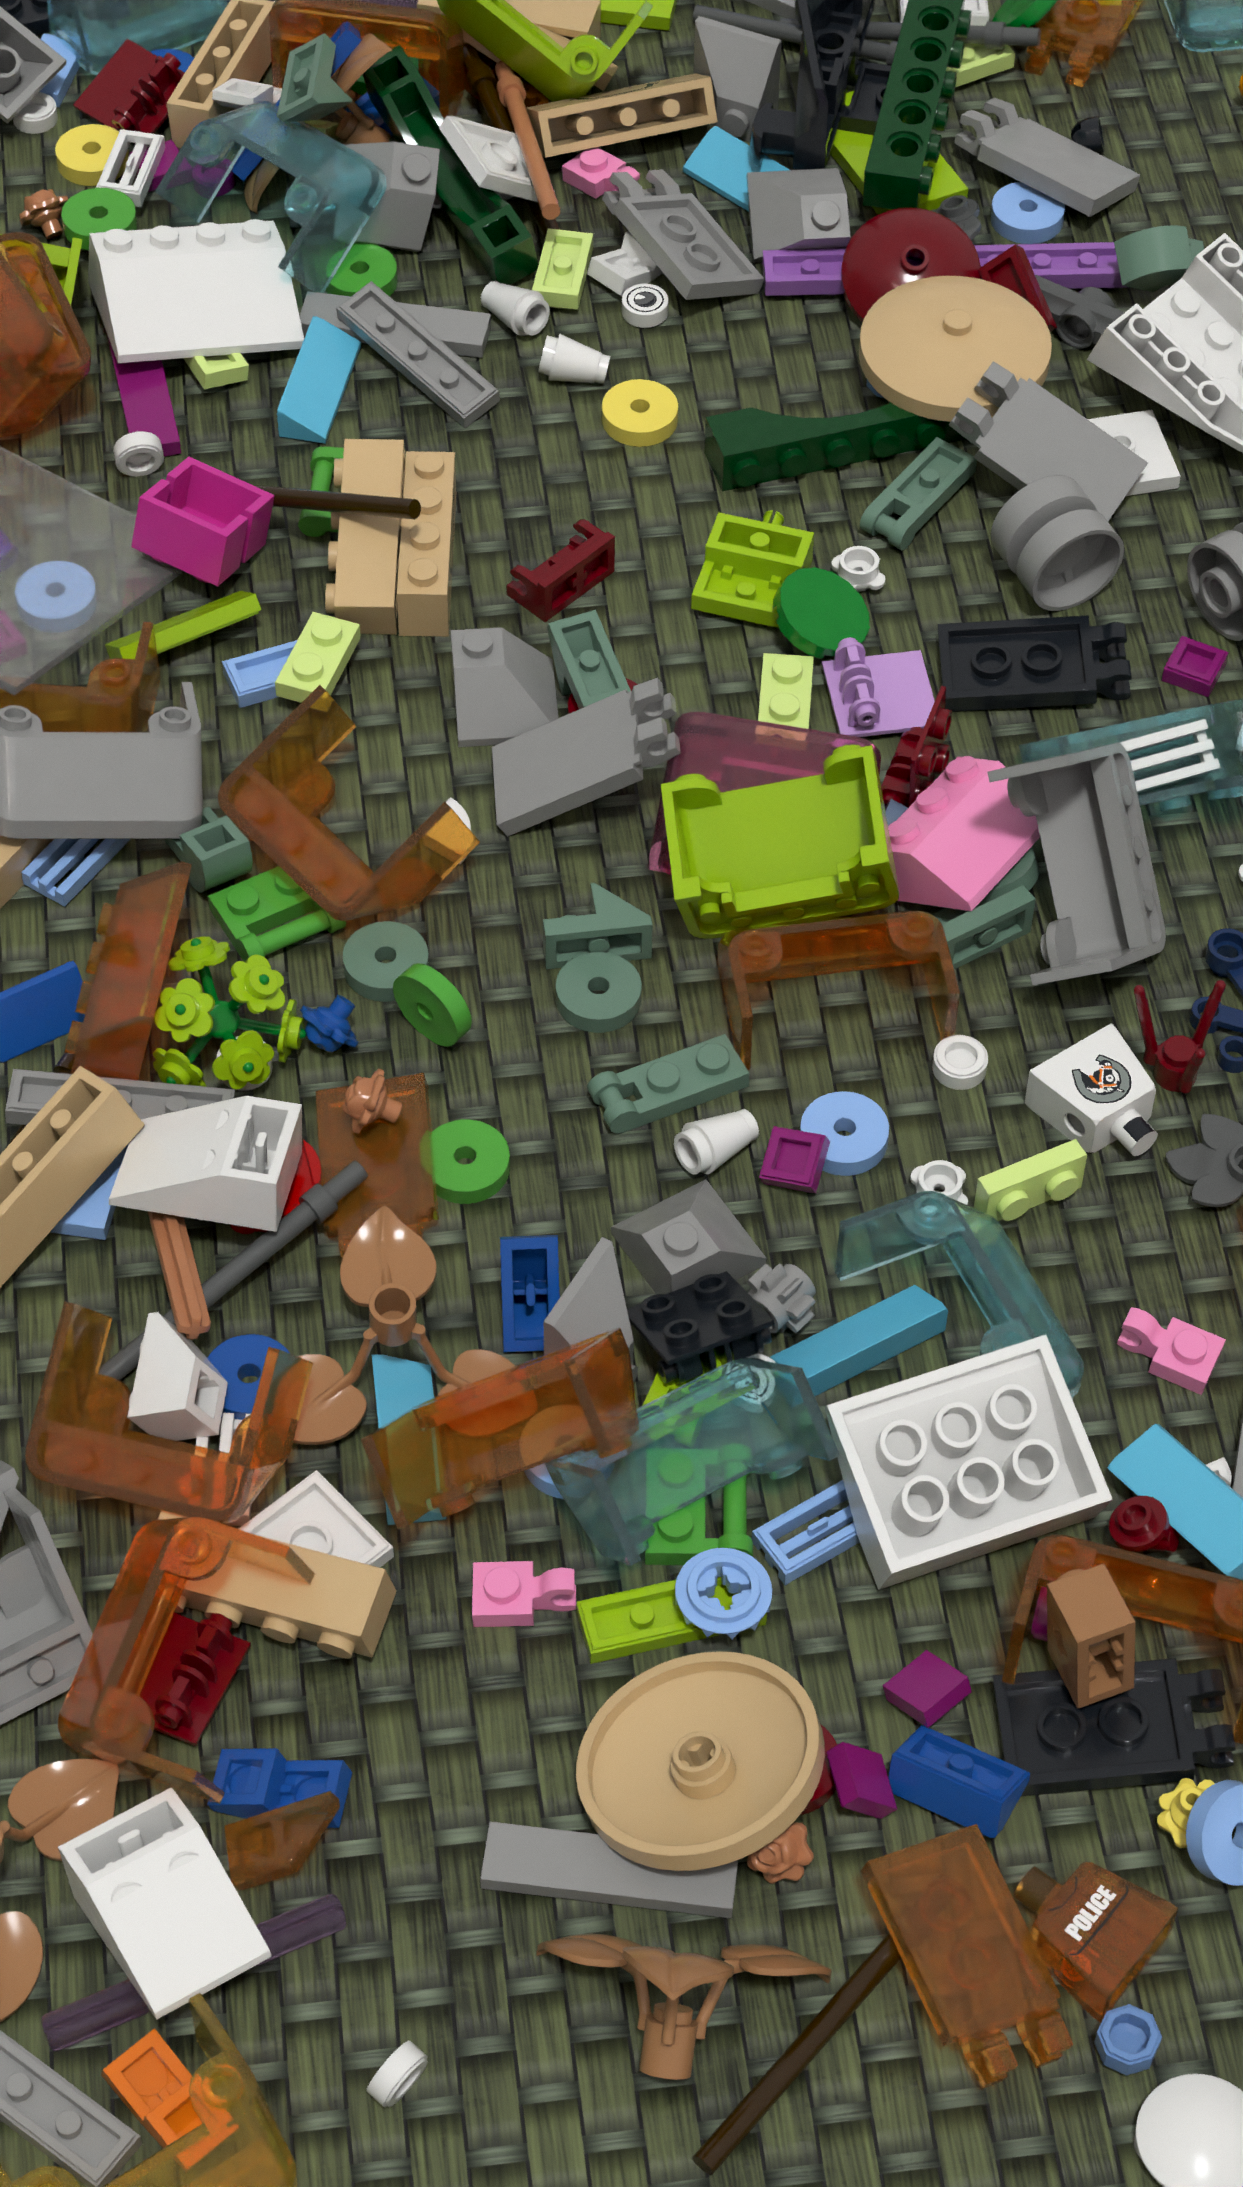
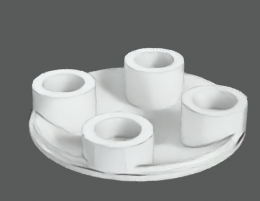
M1186 2074L1163 2082L1148 2095L1141 2106L1136 2121L1134 2147L1148 2172L1163 2187H1243L1242 2090L1232 2083L1215 2076Z

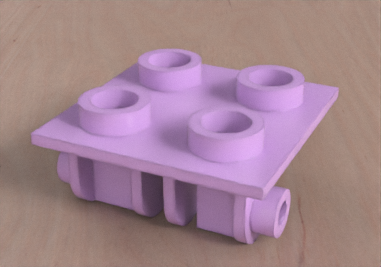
M845 638L838 643L834 660L822 661V668L841 739L906 732L912 727L924 729L935 700L921 650L865 656V649L861 643L857 642L854 638Z

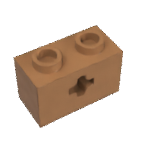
M1104 1563L1087 1570L1074 1569L1068 1571L1056 1581L1047 1584L1048 1652L1077 1709L1134 1688L1135 1620Z

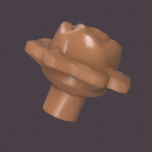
M43 189L30 196H26L24 199L25 211L19 215L21 225L32 224L35 227H42L47 239L58 237L63 233L59 219L62 217V208L68 197L56 196L52 189Z
M379 1068L370 1078L361 1076L354 1078L353 1084L349 1086L345 1093V1104L342 1106L343 1112L353 1117V1132L359 1134L364 1126L375 1122L378 1118L395 1123L400 1114L402 1103L388 1097L384 1070Z
M799 1822L791 1824L771 1843L748 1855V1867L754 1871L763 1872L765 1880L769 1883H776L785 1878L794 1881L800 1880L804 1875L803 1866L809 1865L814 1859V1854L807 1844V1827Z

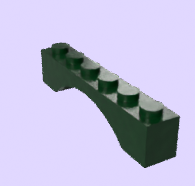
M400 45L393 48L391 52L385 54L363 73L370 101L398 142L440 149L435 196L491 279L499 283L511 285L537 270L539 264L531 234L508 202L504 201L493 190L479 187L440 131L439 127L444 121V117L432 98L422 76Z
M891 402L861 413L830 418H801L773 414L751 407L706 417L704 453L723 492L923 449L936 437L948 443L966 440V438L950 427V422L918 416L895 406Z

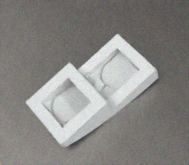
M231 78L212 90V100L225 107L267 114L280 99L282 88Z
M627 231L625 232L621 249L591 258L587 274L622 296L629 287L637 284H647L663 272L631 233Z

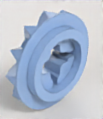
M714 1548L703 1551L688 1560L678 1574L675 1585V1603L683 1613L686 1625L694 1624L701 1628L707 1638L713 1633L727 1634L733 1640L739 1632L748 1628L755 1631L760 1620L770 1610L772 1599L770 1577L759 1561L740 1550ZM717 1577H721L722 1584L726 1585L729 1593H739L732 1596L730 1610H725L718 1598H708L715 1593Z

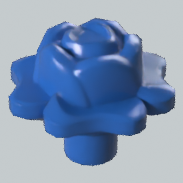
M337 995L329 1007L322 1006L312 1009L303 1005L300 1011L303 1018L307 1021L304 1030L308 1039L318 1048L331 1053L338 1050L343 1044L349 1047H356L358 1041L355 1039L356 1036L347 1020L355 1005L341 995Z

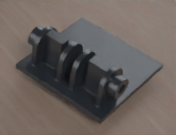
M727 1271L720 1274L702 1276L694 1284L668 1294L652 1295L641 1304L627 1309L630 1323L663 1359L657 1362V1369L665 1384L674 1381L679 1385L687 1380L703 1375L702 1364L709 1373L715 1371L717 1365L714 1349L723 1366L731 1365L732 1359L736 1362L763 1352L764 1345L772 1342L768 1327L775 1325L774 1319Z

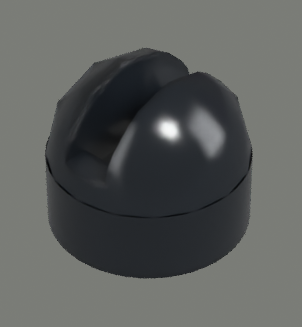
M1099 116L1085 118L1077 122L1071 131L1072 141L1096 153L1105 152Z

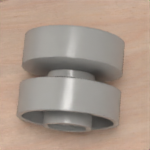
M1053 475L1044 477L1020 489L1000 509L991 528V542L995 550L1008 567L1017 574L1020 583L1036 604L1049 611L1070 609L1091 599L1115 576L1124 556V544L1120 536L1105 517L1097 511L1094 503L1079 484L1068 476Z
M1241 522L1232 530L1224 531L1196 545L1191 550L1187 562L1188 581L1199 610L1218 633L1235 641L1243 640V522Z

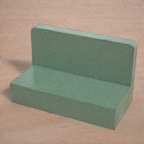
M1022 885L985 904L977 905L972 911L944 908L911 924L909 935L944 975L1030 933L1036 899Z

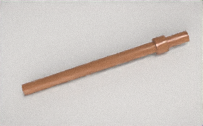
M500 61L495 66V73L498 79L496 90L500 102L508 109L542 215L545 219L553 220L559 216L560 207L524 103L526 92L522 80L515 75L514 70L503 61Z

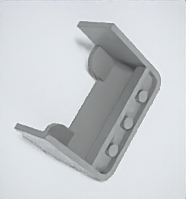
M192 682L181 683L180 707H166L149 718L148 732H43L40 718L31 713L27 708L11 705L0 709V835L14 839H179L180 834L201 826L203 812L201 722Z
M1117 742L988 771L989 782L1008 779V796L1015 808H1019L1027 817L1036 816L1057 920L1048 924L1046 934L1042 935L1040 942L1043 959L1047 965H1050V968L1031 974L1032 985L1114 971L1162 952L1166 941L1165 924L1132 765L1124 746Z
M15 1487L3 1493L25 1545L0 1559V1725L85 1682L93 1674L99 1661L97 1642L41 1511Z

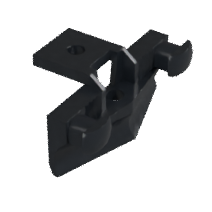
M795 0L796 19L800 26L803 27L796 112L776 110L773 103L765 104L757 112L753 120L750 136L751 157L757 166L761 167L764 154H772L793 158V169H826L837 129L874 135L891 66L858 60L875 7V0ZM847 85L855 86L849 106L845 105Z

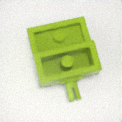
M773 510L765 512L763 521L718 512L705 546V561L692 593L691 609L779 628L776 622L779 615L776 607L773 609V598L779 586L788 575L798 569L810 568L813 559L814 532L782 526L784 517L777 511L772 521Z

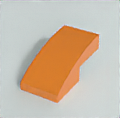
M155 2028L102 2070V2077L161 2147L184 2170H187L238 2127L197 2074L194 2077L190 2074Z

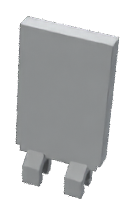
M995 97L985 102L983 111L996 114L1000 119V125L991 119L990 116L974 110L961 114L959 123L964 126H972L976 131V137L972 132L964 130L956 135L955 144L974 156H978L977 160L1089 217L1136 191L1140 174L1030 119L1018 118L1014 104Z
M664 170L648 171L646 179L655 186L652 189H643L628 172L612 173L610 182L616 185L619 191H605L602 197L603 202L612 215H616L685 300L759 293L764 277L692 193L681 194L678 184Z
M994 361L974 390L999 408L995 415L991 417L987 409L967 397L949 423L950 427L980 448L973 458L1018 490L1044 477L1053 475L1068 476L1079 484L1094 503L1097 511L1107 521L1110 520L1148 464L1147 461L1029 378L1025 381L1023 378H1020L1017 382L1013 373Z
M655 678L633 686L630 692L625 689L493 746L492 759L497 826L508 837L644 779L643 767H654L681 754L679 737L675 732L667 733V723L665 722L666 719L677 714L673 695L671 693L664 695L662 682Z

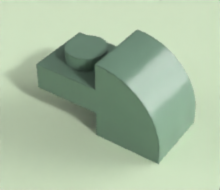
M1178 225L1158 226L1140 230L1114 242L1122 286L1149 292H1155L1166 285L1172 286L1183 277L1195 256L1204 250L1203 241L1188 238L1187 227Z
M209 806L203 808L201 826L180 834L179 839H165L166 844L187 868L191 886L198 892L209 890L252 870L253 859L249 840L227 815L218 818Z

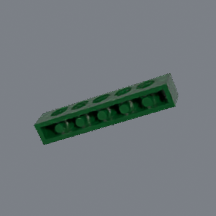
M908 0L864 172L863 205L892 210L918 208L921 195H930L934 167L928 166L929 162L937 163L939 159L942 136L936 133L937 130H946L949 103H944L945 99L953 100L957 72H952V68L960 69L964 52V41H959L960 37L968 38L972 11L964 10L965 0Z

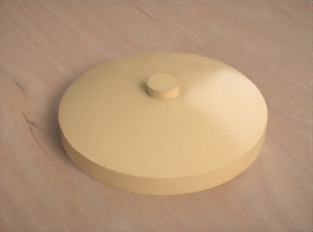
M936 276L918 279L898 286L873 304L861 326L859 360L869 383L886 400L915 415L951 422L967 397L987 409L991 417L995 415L999 408L974 390L993 361L1013 373L1017 382L1020 378H1023L1025 381L1030 378L1042 387L1049 371L1052 342L1048 326L1043 317L1032 304L1017 293L982 279L964 276Z
M720 1651L690 1654L666 1661L639 1674L618 1689L598 1710L583 1736L576 1762L577 1789L593 1828L620 1855L633 1862L662 1870L694 1871L708 1869L734 1862L758 1851L771 1843L795 1822L808 1805L820 1781L824 1765L825 1742L819 1719L807 1692L794 1677L779 1666L765 1659L737 1652Z

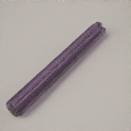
M327 1894L256 1924L272 1956L256 1966L343 1930L346 1927V1915L335 1894ZM127 1979L44 2014L41 2018V2026L48 2045L53 2051H59L151 2011L131 1981Z

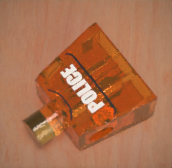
M1092 1862L1081 1863L1063 1886L1034 1866L1021 1880L1013 1896L1038 1915L1032 1925L1027 1946L1031 1955L1100 2023L1106 2011L1111 2010L1169 1938L1178 1908L1172 1903Z

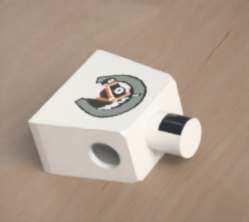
M1112 1023L1029 1071L1025 1104L1068 1139H1077L1085 1152L1095 1153L1118 1139L1133 1156H1138L1146 1152L1154 1144L1158 1133L1147 1122L1151 1117L1156 1094L1155 1085Z

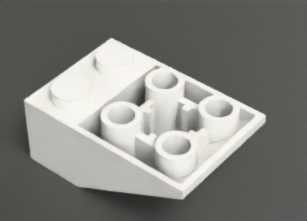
M242 1096L141 1119L145 1126L128 1144L109 1197V1205L277 1232L302 1154V1104Z
M172 1787L58 1846L73 1897L156 2020L272 1957L269 1947L203 1830Z

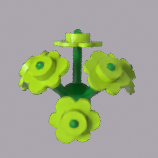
M206 936L196 937L184 942L180 946L181 949L175 952V957L169 960V968L172 971L184 969L187 972L198 971L202 986L195 979L185 978L177 984L176 989L168 987L162 990L160 994L162 1006L155 1012L154 1020L160 1030L171 1032L173 1039L177 1042H186L191 1038V1035L197 1038L185 1054L172 1048L168 1051L156 1048L153 1052V1056L156 1059L153 1062V1067L158 1072L159 1078L163 1083L206 1087L205 1082L202 1080L204 1077L203 1072L192 1063L210 1039L217 1038L223 1039L224 1042L220 1045V1053L222 1055L217 1057L212 1065V1071L216 1078L224 1081L227 1080L230 1087L236 1090L246 1086L247 1082L251 1084L264 1082L270 1074L268 1062L273 1059L274 1050L269 1044H263V1039L259 1033L279 1036L277 1043L279 1062L285 1063L292 1049L299 1050L303 1038L306 1037V1031L304 1030L305 1019L297 1017V1001L294 999L289 1000L287 1009L284 1010L281 1024L241 1018L238 1009L246 1003L247 1008L253 1014L259 1015L265 1009L269 1011L279 1010L285 1003L284 993L280 989L284 984L282 974L272 970L268 960L261 955L254 954L245 962L237 961L231 967V974L234 979L230 982L228 988L233 999L229 1002L221 1001L218 999L209 966L220 964L227 959L226 953L230 950L229 943H217L216 940ZM237 1029L247 1030L239 1035L237 1039L233 1035Z

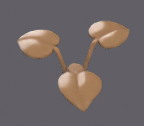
M366 34L331 78L347 94V91L357 79L381 57L391 52L392 49L373 34ZM353 100L352 103L346 105L351 112H347L343 108L335 111L342 118L335 132V135L341 138L340 144L294 132H286L246 178L244 196L249 209L258 214L259 199L287 157L293 142L337 152L338 145L389 142L390 133L366 116Z
M382 1206L364 1222L353 1236L344 1253L340 1267V1280L344 1293L354 1304L369 1307L370 1328L363 1333L364 1340L351 1370L344 1376L343 1369L336 1360L321 1354H305L294 1358L285 1364L275 1375L270 1385L261 1423L271 1434L283 1440L303 1445L327 1444L346 1437L357 1428L367 1411L365 1396L352 1384L359 1379L373 1345L379 1342L385 1346L397 1347L411 1339L417 1341L438 1379L446 1383L437 1396V1410L445 1426L453 1433L470 1440L493 1439L533 1421L539 1414L540 1407L535 1390L529 1380L512 1362L497 1353L482 1349L467 1350L457 1357L453 1366V1374L444 1368L425 1335V1327L417 1323L416 1301L428 1293L436 1278L434 1254L423 1238L407 1227L387 1206Z
M71 1759L38 1767L22 1777L14 1786L8 1798V1811L12 1819L23 1829L10 1827L7 1821L0 1822V1864L4 1857L5 1838L17 1842H25L33 1837L36 1848L43 1856L51 1860L62 1861L58 1846L114 1818L119 1779L118 1765L98 1759ZM18 1911L0 1914V2022L14 2014L26 2002L37 1983L43 1963V1946L40 1933L30 1917Z
M578 1934L542 1942L537 1946L536 1953L539 1956L549 1952L568 1961L586 1966L621 1967L630 1973L635 1981L639 2007L637 2028L644 2031L639 2070L650 2076L674 2080L691 2077L696 2039H705L707 2023L727 1980L734 1974L744 1971L767 1976L816 1974L826 1983H829L832 1973L828 1967L809 1960L799 1953L766 1944H740L721 1948L720 1956L726 1960L722 1961L698 1953H674L672 1950L642 1946L633 1941L606 1934ZM647 1979L667 1995L666 2002L654 2004L653 2013L651 2012ZM712 1983L696 2020H692L693 2009L679 2004V1997L696 1986Z

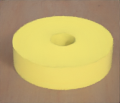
M88 124L75 127L64 133L55 146L57 167L60 174L68 181L78 185L97 186L119 131L106 125ZM128 150L116 179L121 177L125 171L129 158Z
M644 379L624 381L612 387L603 398V428L611 438L622 444L636 447L652 446L665 441L676 430L678 424L677 398L669 388L658 382Z

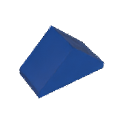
M558 1235L500 1237L504 1352L544 1351V1320L560 1298Z

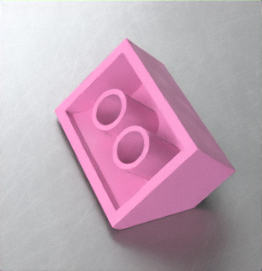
M971 756L957 757L946 766V769L926 790L917 796L914 803L896 821L888 826L899 888V899L897 901L972 911L1040 838L1036 816L1027 817L1019 808H1015L1011 804L1007 790L1008 779L989 782L987 772L1005 768L1001 762L976 759Z

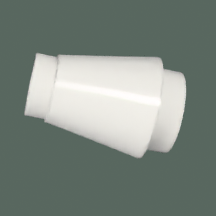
M492 281L485 286L481 294L482 305L517 335H536L542 331L548 322L550 308L542 294L538 291Z
M559 334V338L547 335L538 373L549 375V380L597 382L604 384L610 356L601 354V352L562 334Z
M746 1109L686 1123L682 1128V1132L678 1133L674 1138L675 1153L681 1165L689 1173L698 1174L702 1172L704 1174H711L751 1141L758 1138V1124L754 1116Z

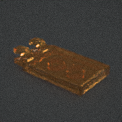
M1058 0L1046 15L1034 26L1031 25L1029 27L1040 28L1041 39L1039 46H1027V53L1031 54V57L1025 64V71L1042 75L1050 62L1053 50L1070 54L1068 65L1073 66L1067 75L1066 83L1083 87L1090 77L1094 62L1102 64L1104 60L1109 61L1143 0Z
M424 1073L385 1079L388 1097L402 1103L400 1114L395 1123L378 1118L375 1122L364 1126L359 1134L353 1132V1117L344 1113L342 1107L345 1104V1093L351 1085L316 1091L319 1156L322 1172L321 1186L354 1160L359 1162L368 1174V1178L337 1203L338 1210L323 1222L328 1238L338 1236L339 1251L342 1258L358 1229L382 1206H387L407 1227L423 1238V1240L424 1230L422 1222L439 1219L429 1092Z
M977 1824L872 1859L865 1864L861 1870L863 1878L942 2045L946 2046L957 2041L958 2045L962 2047L963 2054L981 2089L1004 2081L1008 2077L1007 2072L1014 2070L1018 2066L1006 2035L1001 2032L1002 2030L1017 2026L1018 2034L1036 2068L1058 2061L1063 2056L1061 2052L1073 2046L1061 2014L1056 2011L1060 2008L1057 2001L1061 1995Z

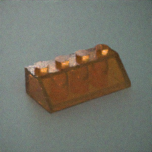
M179 862L121 883L115 904H103L96 934L106 936L105 942L103 944L93 941L86 968V973L96 975L94 983L83 980L75 1010L77 1013L85 1014L83 1023L72 1020L64 1051L65 1053L75 1055L70 1074H73L79 1066H82L98 1077L138 1080L192 864Z

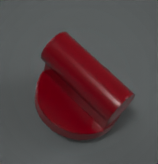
M1136 1496L1129 1498L1118 1505L1110 1517V1534L1115 1544L1125 1550L1137 1552L1150 1549L1175 1552L1178 1547L1179 1533L1171 1527L1168 1513L1163 1504L1153 1497Z

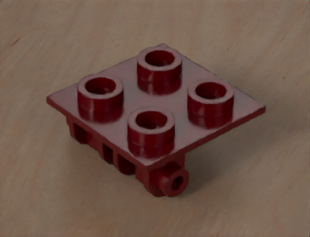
M127 38L73 106L100 124L112 127L118 131L123 129L154 134L168 117L166 103L185 72L178 69L181 63L173 54L167 52L164 57L156 56Z
M941 686L924 729L912 727L909 731L902 734L895 755L892 757L891 765L888 767L881 785L884 807L890 799H893L909 808L917 796L933 783L935 775H940L946 769L951 748L950 745L943 744V741L946 740L950 730L952 710L945 709V686Z
M142 1600L88 1694L86 1702L197 1746L251 1647V1642L233 1636L230 1632L233 1624L222 1614L212 1613L209 1619H202L200 1622H197Z

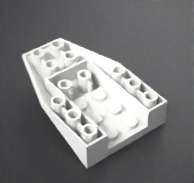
M1224 233L1195 256L1180 280L1144 309L1136 303L1106 327L1087 360L1242 453L1243 250Z

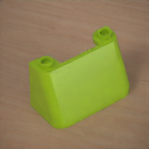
M844 745L836 748L832 755L823 762L824 774L721 793L715 782L706 779L701 774H686L678 777L674 782L661 784L674 898L690 934L705 939L722 938L879 910L894 904L899 899L897 874L877 761L872 745L865 747Z

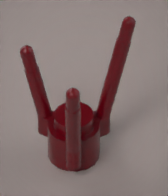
M1218 980L1215 983L1193 1037L1190 1039L1186 1036L1175 1035L1168 1038L1161 1045H1157L1145 989L1142 985L1134 987L1135 1003L1145 1045L1143 1061L1154 1066L1153 1076L1156 1083L1162 1088L1182 1093H1189L1197 1079L1198 1070L1206 1055L1205 1050L1202 1049L1204 1040L1226 988V983L1223 980Z

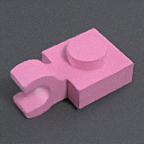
M599 147L585 149L562 165L563 181L595 199L604 194L605 191H619L618 187L610 182V177L614 172H628L636 181L640 179L638 171L626 166V162Z
M1131 1307L1122 1325L1123 1331L1117 1344L1130 1352L1140 1353L1153 1358L1148 1373L1202 1395L1220 1357L1226 1339L1172 1317L1166 1330L1148 1312Z
M533 1561L473 1562V1626H534V1610L561 1612L576 1610L575 1570L570 1568H554L545 1571L540 1576L534 1577Z

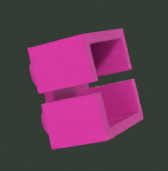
M187 457L167 474L166 480L161 479L139 497L131 547L149 555L155 561L167 563L193 575L201 582L211 583L218 587L240 567V562L245 563L266 544L275 495L192 457Z

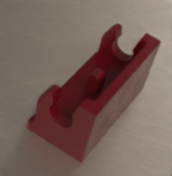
M580 519L573 524V528L578 533L583 534L588 540L578 535L573 536L569 539L567 546L532 571L522 565L515 566L510 570V574L519 581L513 580L507 584L506 594L539 619L547 622L615 572L614 535L609 532L604 533L589 521Z

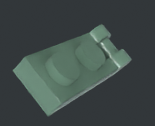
M936 437L866 508L860 520V529L873 536L880 533L888 538L890 545L901 551L905 550L911 544L916 532L976 472L977 460L973 458V455ZM894 512L901 517L896 520L890 517V515Z
M723 1034L619 1073H614L613 1071L601 1072L589 1081L587 1089L593 1101L597 1105H603L605 1109L603 1117L611 1132L619 1134L749 1086V1072L727 1035ZM634 1095L636 1101L632 1102L624 1098Z

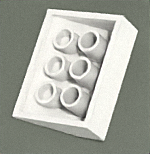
M252 219L244 223L229 224L207 222L199 226H157L153 229L128 231L111 229L106 232L89 233L88 282L118 363L301 348L304 341L303 330L285 246L274 220Z
M1046 1334L847 1398L825 1407L857 1536L878 1590L1094 1518L1113 1500Z

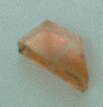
M331 1791L225 1825L232 1884L241 1891L297 1873L339 1810V1799Z

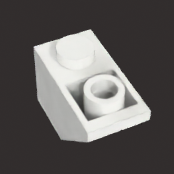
M159 1312L148 1313L144 1337L140 1345V1357L133 1391L129 1398L127 1418L159 1443L218 1435L228 1382L191 1339H187L185 1334L177 1331L176 1326Z

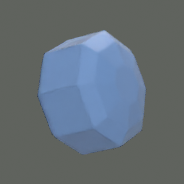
M1128 2004L1106 2011L1094 2043L1103 2065L1127 2076L1150 2069L1159 2049L1162 2035L1152 2014Z

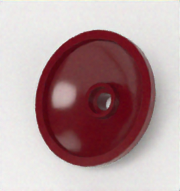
M899 208L883 212L871 218L856 231L844 253L841 266V284L850 309L863 323L867 312L873 304L898 286L918 279L936 276H964L981 279L978 271L981 265L975 246L968 235L956 223L930 210ZM915 256L921 259L922 264L913 266L906 259Z

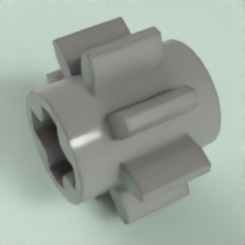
M765 1264L747 1281L752 1288L748 1294L774 1319L775 1325L768 1327L770 1333H776L777 1331L783 1333L788 1327L794 1333H797L815 1316L810 1309L816 1303L815 1299H813L816 1294L815 1286L808 1275L797 1266L778 1264L772 1269L769 1265Z

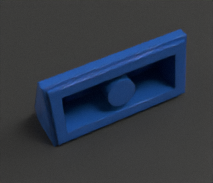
M74 960L0 992V1063L13 1059L94 1021L93 1008Z
M921 1725L892 1754L888 1779L894 1795L989 1838H995L1005 1826L1025 1790L1031 1773Z

